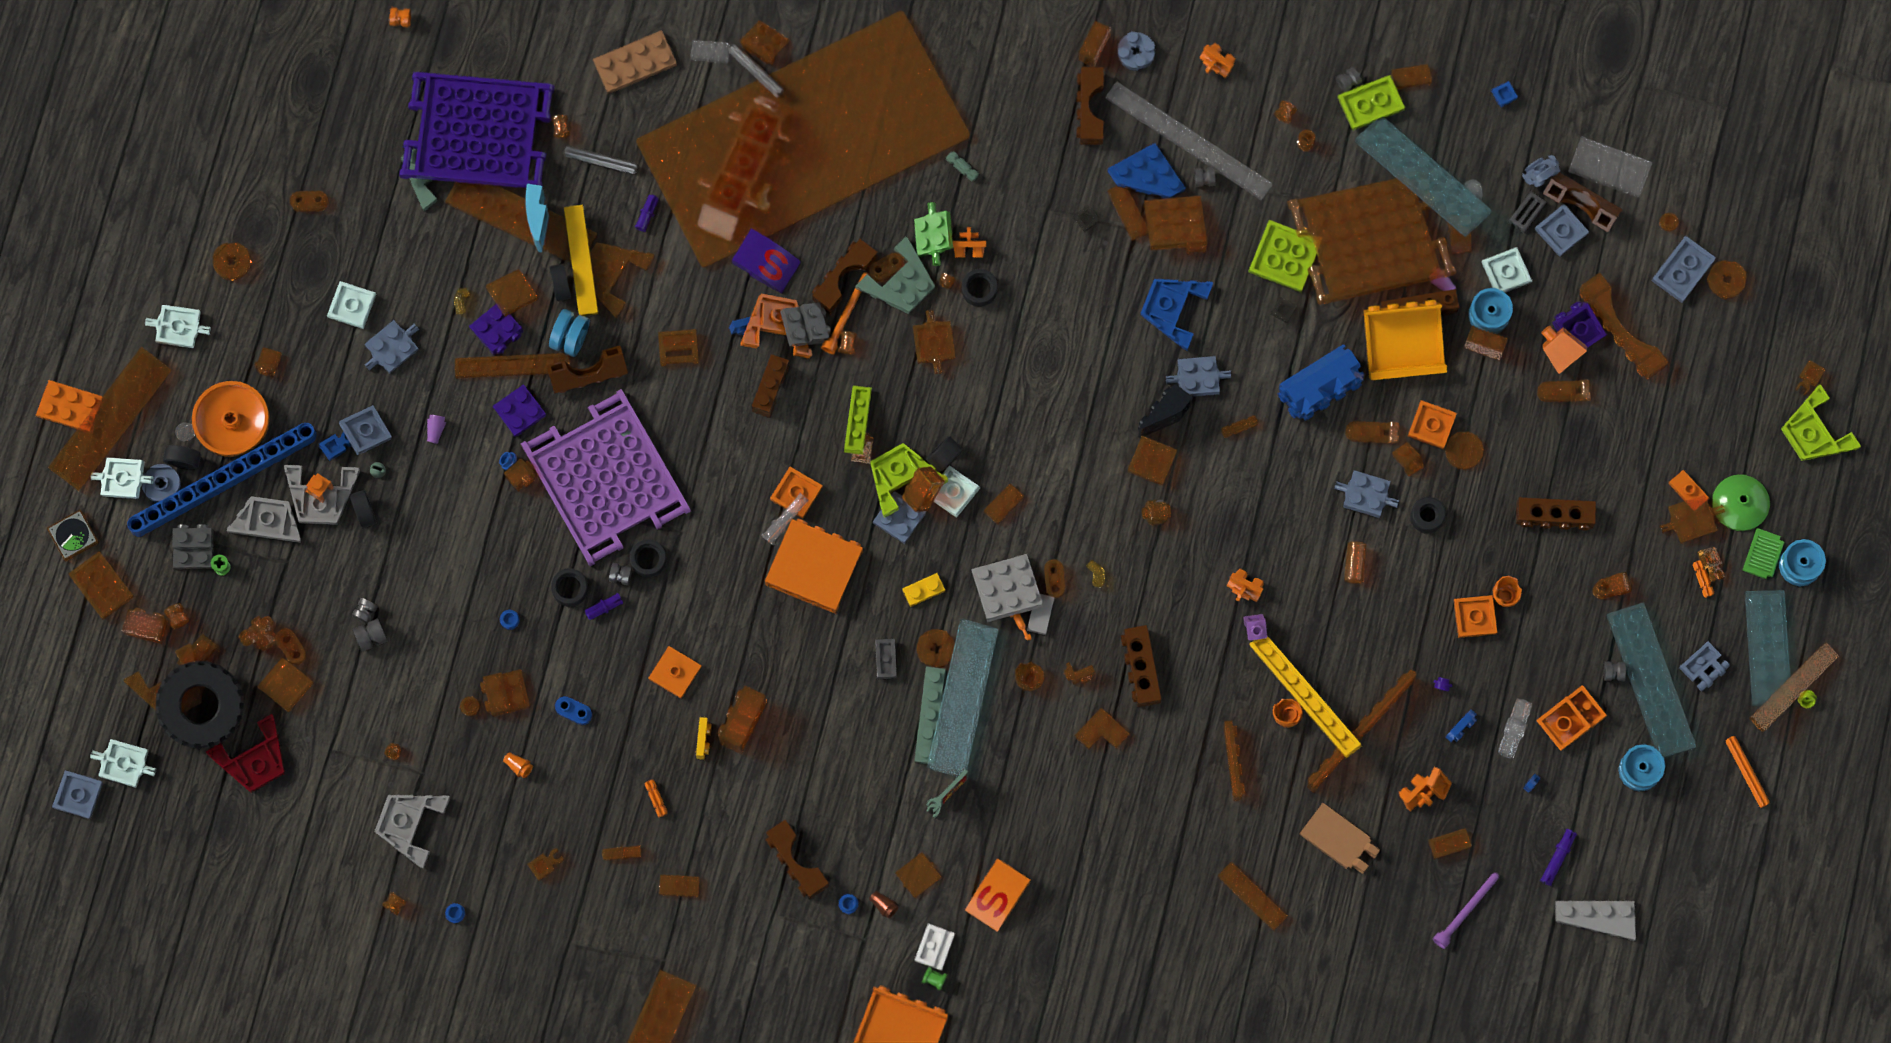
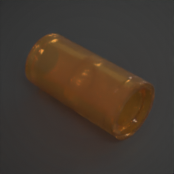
M1355 541L1347 543L1345 582L1363 583L1367 544Z

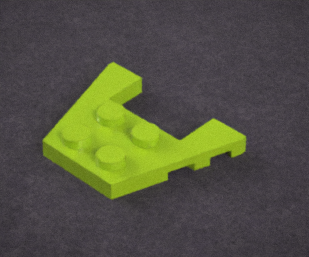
M1821 384L1816 387L1781 428L1801 461L1857 450L1861 447L1852 432L1834 441L1814 409L1830 399Z
M904 443L870 461L884 518L899 510V506L890 493L922 475L925 476L933 490L948 482L947 476L938 472L934 466L925 462L921 456Z

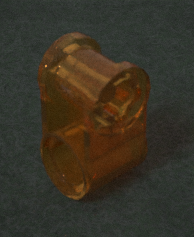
M1626 572L1602 578L1593 587V594L1598 599L1620 596L1632 591ZM1602 586V588H1606L1607 590L1604 592V590H1600L1599 588Z

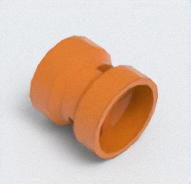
M391 7L390 26L402 25L409 28L411 9L399 10L398 8Z

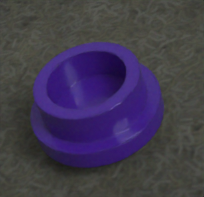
M1438 677V680L1433 681L1435 683L1434 688L1449 691L1453 684L1449 683V679Z

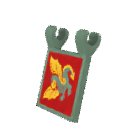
M966 769L939 797L932 798L927 802V812L934 808L933 812H936L933 818L939 815L941 806L968 780V771Z

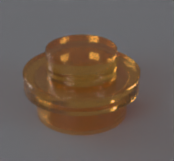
M1665 213L1660 218V226L1663 230L1671 232L1678 227L1679 220L1675 214Z
M466 697L460 703V709L466 716H473L479 711V702L474 697Z

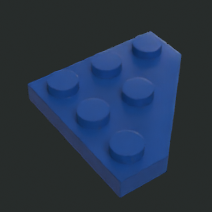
M1155 143L1111 166L1107 170L1117 186L1122 188L1129 187L1136 189L1137 192L1149 195H1159L1167 200L1179 195L1186 189Z

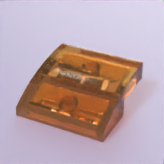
M282 657L257 687L289 712L314 682Z

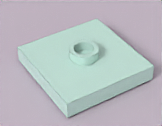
M1517 247L1482 260L1483 267L1493 288L1506 293L1532 282Z
M340 281L327 317L364 329L376 293Z
M948 466L943 472L947 476L948 482L935 490L931 487L926 497L957 518L979 491L980 486L951 466Z

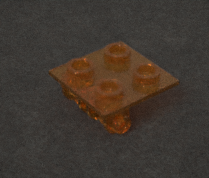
M759 20L739 42L743 49H746L752 55L757 53V58L761 56V60L766 64L772 65L775 61L774 57L790 40Z

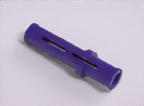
M1570 829L1565 830L1560 843L1556 844V851L1540 879L1542 883L1545 882L1548 886L1552 885L1566 855L1571 851L1570 847L1577 833H1572Z

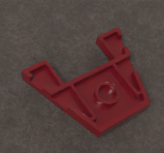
M273 714L257 722L266 740L232 760L221 743L206 751L212 760L250 793L285 774Z

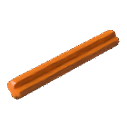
M1735 736L1728 738L1726 744L1759 807L1767 806L1770 801Z

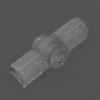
M1516 699L1510 718L1508 717L1503 731L1504 736L1498 749V754L1501 756L1514 758L1519 741L1522 740L1527 726L1526 721L1532 708L1530 702Z

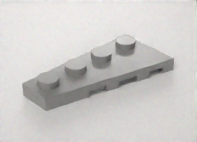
M1634 901L1555 902L1556 922L1583 927L1592 931L1627 938L1632 941L1636 940Z

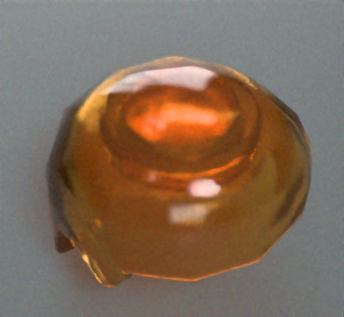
M1033 662L1027 664L1020 663L1015 669V681L1022 690H1037L1044 683V671Z

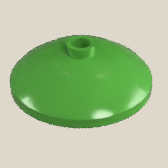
M1733 475L1721 481L1716 487L1712 497V508L1717 519L1727 528L1735 531H1748L1758 527L1765 520L1770 508V499L1765 487L1755 478L1747 475ZM1740 497H1745L1746 502H1741Z

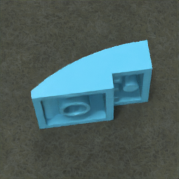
M527 184L526 214L535 246L538 252H542L549 220L547 206L544 205L545 195L542 186Z

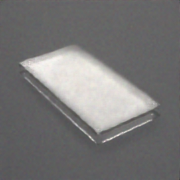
M1581 136L1568 172L1639 198L1652 162Z

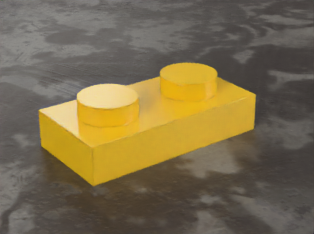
M938 573L902 588V591L909 606L912 607L945 592V588Z
M700 717L697 759L705 760V754H709L710 743H706L707 735H711V724H708V718Z

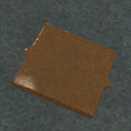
M922 852L895 872L903 883V887L907 888L914 898L942 878L933 867L934 864L930 863Z

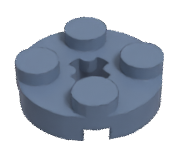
M1128 33V35L1121 39L1118 45L1117 52L1121 64L1130 70L1148 67L1155 55L1154 42L1145 34ZM1137 47L1141 54L1133 55V50L1131 49Z
M1550 155L1547 160L1540 158L1531 163L1525 169L1527 173L1522 174L1525 182L1539 187L1544 184L1547 178L1557 175L1560 169L1555 156Z
M156 464L144 473V476L154 477L153 484L142 483V490L148 499L154 502H159L180 490V477L169 465ZM160 479H163V481L166 482V485H164L163 488H159V486L156 485V483H158Z

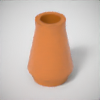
M511 752L507 753L503 759V762L518 777L526 778L533 769L530 761Z

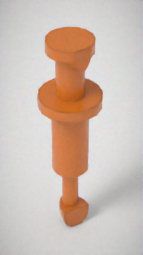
M1021 613L1010 616L1014 618L1019 630L1023 631L1025 639L1031 640V635H1028L1025 630L1026 625L1020 615Z

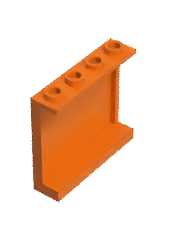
M792 519L765 579V585L836 614L858 559L863 553V547H860L861 544L856 541L850 540L848 542L843 540V537L836 533L828 534L821 527L815 526L813 528L808 526V523L804 520L797 519L796 521Z
M882 986L873 988L872 996L854 1043L939 1042L948 1018L945 1010L938 1007L931 1009L926 1007L927 1003L920 1000L910 1001L908 996L897 993V995L891 994L888 988Z

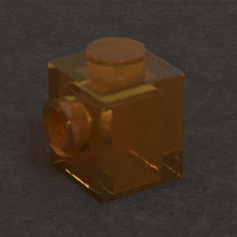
M520 458L504 472V475L512 486L519 491L522 487H527L534 481L535 474L533 470L535 468L528 460L524 462Z

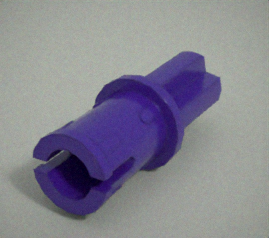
M649 195L643 209H640L641 214L635 225L637 230L646 232L651 218L654 217L653 213L659 201L657 196Z
M616 593L604 601L601 599L600 603L586 609L585 614L587 618L592 620L622 605L623 601L620 599V595Z

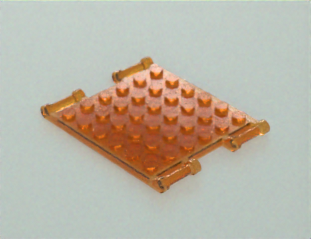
M1424 171L1299 200L1292 199L1287 202L1297 227V237L1311 235L1321 266L1315 265L1307 269L1309 275L1312 276L1318 304H1326L1456 274L1455 266H1452L1446 247V238L1443 237L1431 241L1422 211L1434 208L1435 203L1430 197ZM1415 182L1419 184L1424 199L1422 203H1419L1413 184ZM1303 207L1306 220L1309 226L1308 228L1304 227L1303 221L1299 212V208ZM1437 248L1440 250L1445 269L1440 270L1434 251ZM1319 274L1324 275L1329 291L1328 295L1324 293Z

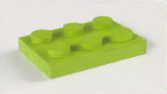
M1390 75L1338 95L1339 102L1352 130L1394 115L1405 109Z

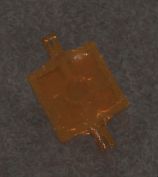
M928 310L926 311L927 322L922 325L913 326L918 364L933 363L934 374H938V370L939 374H941V362L955 359L951 322L935 321L934 311L930 310L929 314Z
M1704 494L1669 506L1670 523L1660 525L1661 529L1668 527L1661 531L1664 533L1674 530L1680 543L1715 532L1717 529L1714 523V515L1725 512L1724 509L1716 511L1723 508V505L1711 508Z

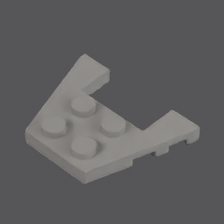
M284 465L299 523L338 525L360 469L356 467H342L340 486H333L332 491L327 488L323 493L325 500L322 503L305 492L306 485H301L303 467L300 465Z
M388 795L375 833L420 868L424 869L430 852L411 845L424 809L427 808L444 814L450 797Z

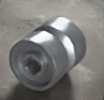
M378 619L368 622L366 627L361 625L353 629L362 652L371 649L373 644L378 646L387 642Z

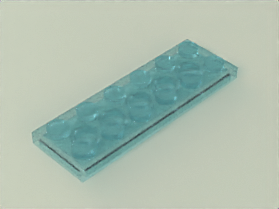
M1746 591L1745 604L1752 706L1791 705L1792 694L1785 591Z

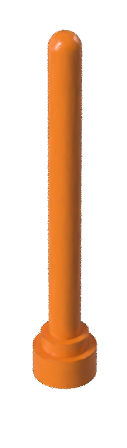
M867 272L862 274L858 283L868 274ZM854 289L831 337L824 340L821 349L825 352L835 354L838 348L837 340L862 291Z

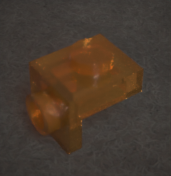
M1408 442L1392 452L1393 457L1404 467L1405 473L1408 476L1418 472L1424 466L1420 454Z
M1070 662L1066 663V669L1064 670L1067 680H1071L1073 685L1078 682H1082V684L1089 682L1095 674L1092 665L1074 672Z

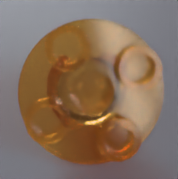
M257 616L252 620V625L238 636L244 646L256 643L257 649L262 651L268 650L276 641L275 633L269 630L273 625V619L270 616L263 618Z

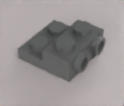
M820 303L803 304L801 307L784 308L780 311L790 347L821 344L824 340L829 339L831 331L830 327L825 324L826 311L823 307L821 308Z
M184 524L178 525V528H173L174 569H213L211 566L214 537L212 528H208L209 526L205 524H199L197 528H189V525Z

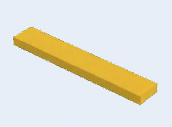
M583 205L564 207L579 315L598 314Z

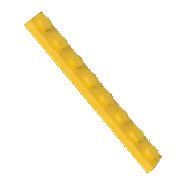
M1268 636L1265 639H1257L1249 643L1253 651L1346 758L1362 747L1361 743Z

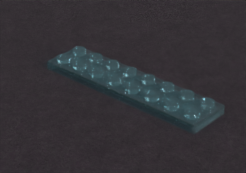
M1384 117L1374 121L1356 137L1355 142L1463 236L1466 237L1491 214L1492 210Z
M1644 602L1608 613L1606 615L1622 660L1625 662L1628 677L1654 748L1661 753L1663 758L1696 748Z
M966 619L960 620L927 768L958 777L968 768L998 634L997 628Z

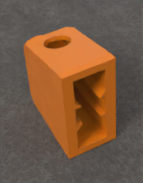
M1548 326L1541 332L1547 339L1543 344V350L1559 374L1587 352V346L1565 328L1560 329L1556 333L1551 326Z

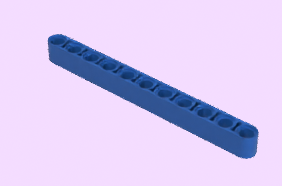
M302 423L135 514L127 522L128 529L136 537L143 536L315 441L317 434L314 427L309 423ZM305 430H311V434L308 437L302 436ZM289 439L295 440L292 446H286V441ZM271 449H278L275 455H269ZM254 458H261L260 463L256 465L252 464V460ZM243 467L242 473H235L236 468ZM221 476L227 477L224 483H218V479ZM203 486H210L209 491L201 492ZM193 495L191 501H184L185 496ZM170 504L176 505L173 511H167V507ZM152 514H159L156 520H150ZM135 523H142L140 529H133Z

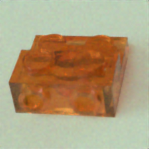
M521 669L503 674L500 672L484 676V682H480L482 693H486L488 700L484 701L487 712L491 711L492 717L530 708Z

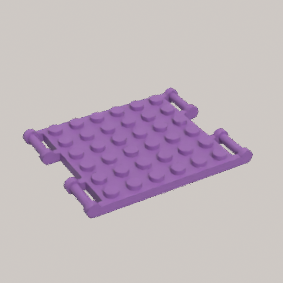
M622 389L618 390L617 394L597 405L589 406L588 409L594 419L561 437L556 427L552 426L549 428V431L528 442L524 441L521 443L523 450L589 566L594 565V562L616 550H622L623 546L617 535L642 521L651 518L658 530L662 528L663 524L683 513L691 512ZM621 400V405L599 416L598 412ZM627 430L631 432V434H628L624 437L621 435L625 433ZM552 437L555 438L553 442L534 452L531 451V448ZM677 502L680 503L681 506L679 508L669 512L668 514L660 518H657V513L663 511L664 509L672 506ZM609 539L613 540V544L593 555H590L588 552Z

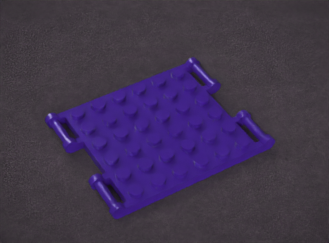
M423 72L413 73L412 97L408 108L413 111L422 110L418 141L405 140L403 143L405 150L402 169L399 173L400 178H418L527 188V184L543 187L541 180L546 153L532 151L535 121H551L550 105L552 93H554V85ZM422 81H426L424 101L422 102L419 101L420 86ZM539 91L544 92L542 112H537ZM417 149L415 170H410L412 150ZM531 159L536 160L534 180H528Z

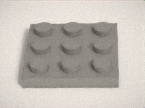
M1027 554L971 569L987 622L1043 607Z

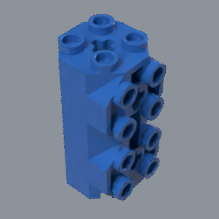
M1344 344L1280 383V392L1277 393L1278 397L1283 403L1286 402L1289 407L1288 411L1293 418H1303L1306 421L1313 417L1314 412L1317 410L1323 411L1329 407V402L1333 398L1339 401L1346 396L1345 393L1349 390L1355 391L1362 386L1361 382L1364 380L1363 371L1359 373L1360 363L1350 349L1345 350L1346 346Z

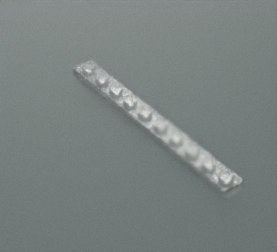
M1116 82L1107 94V100L1208 166L1214 167V170L1260 200L1265 197L1272 187L1273 183L1120 83Z

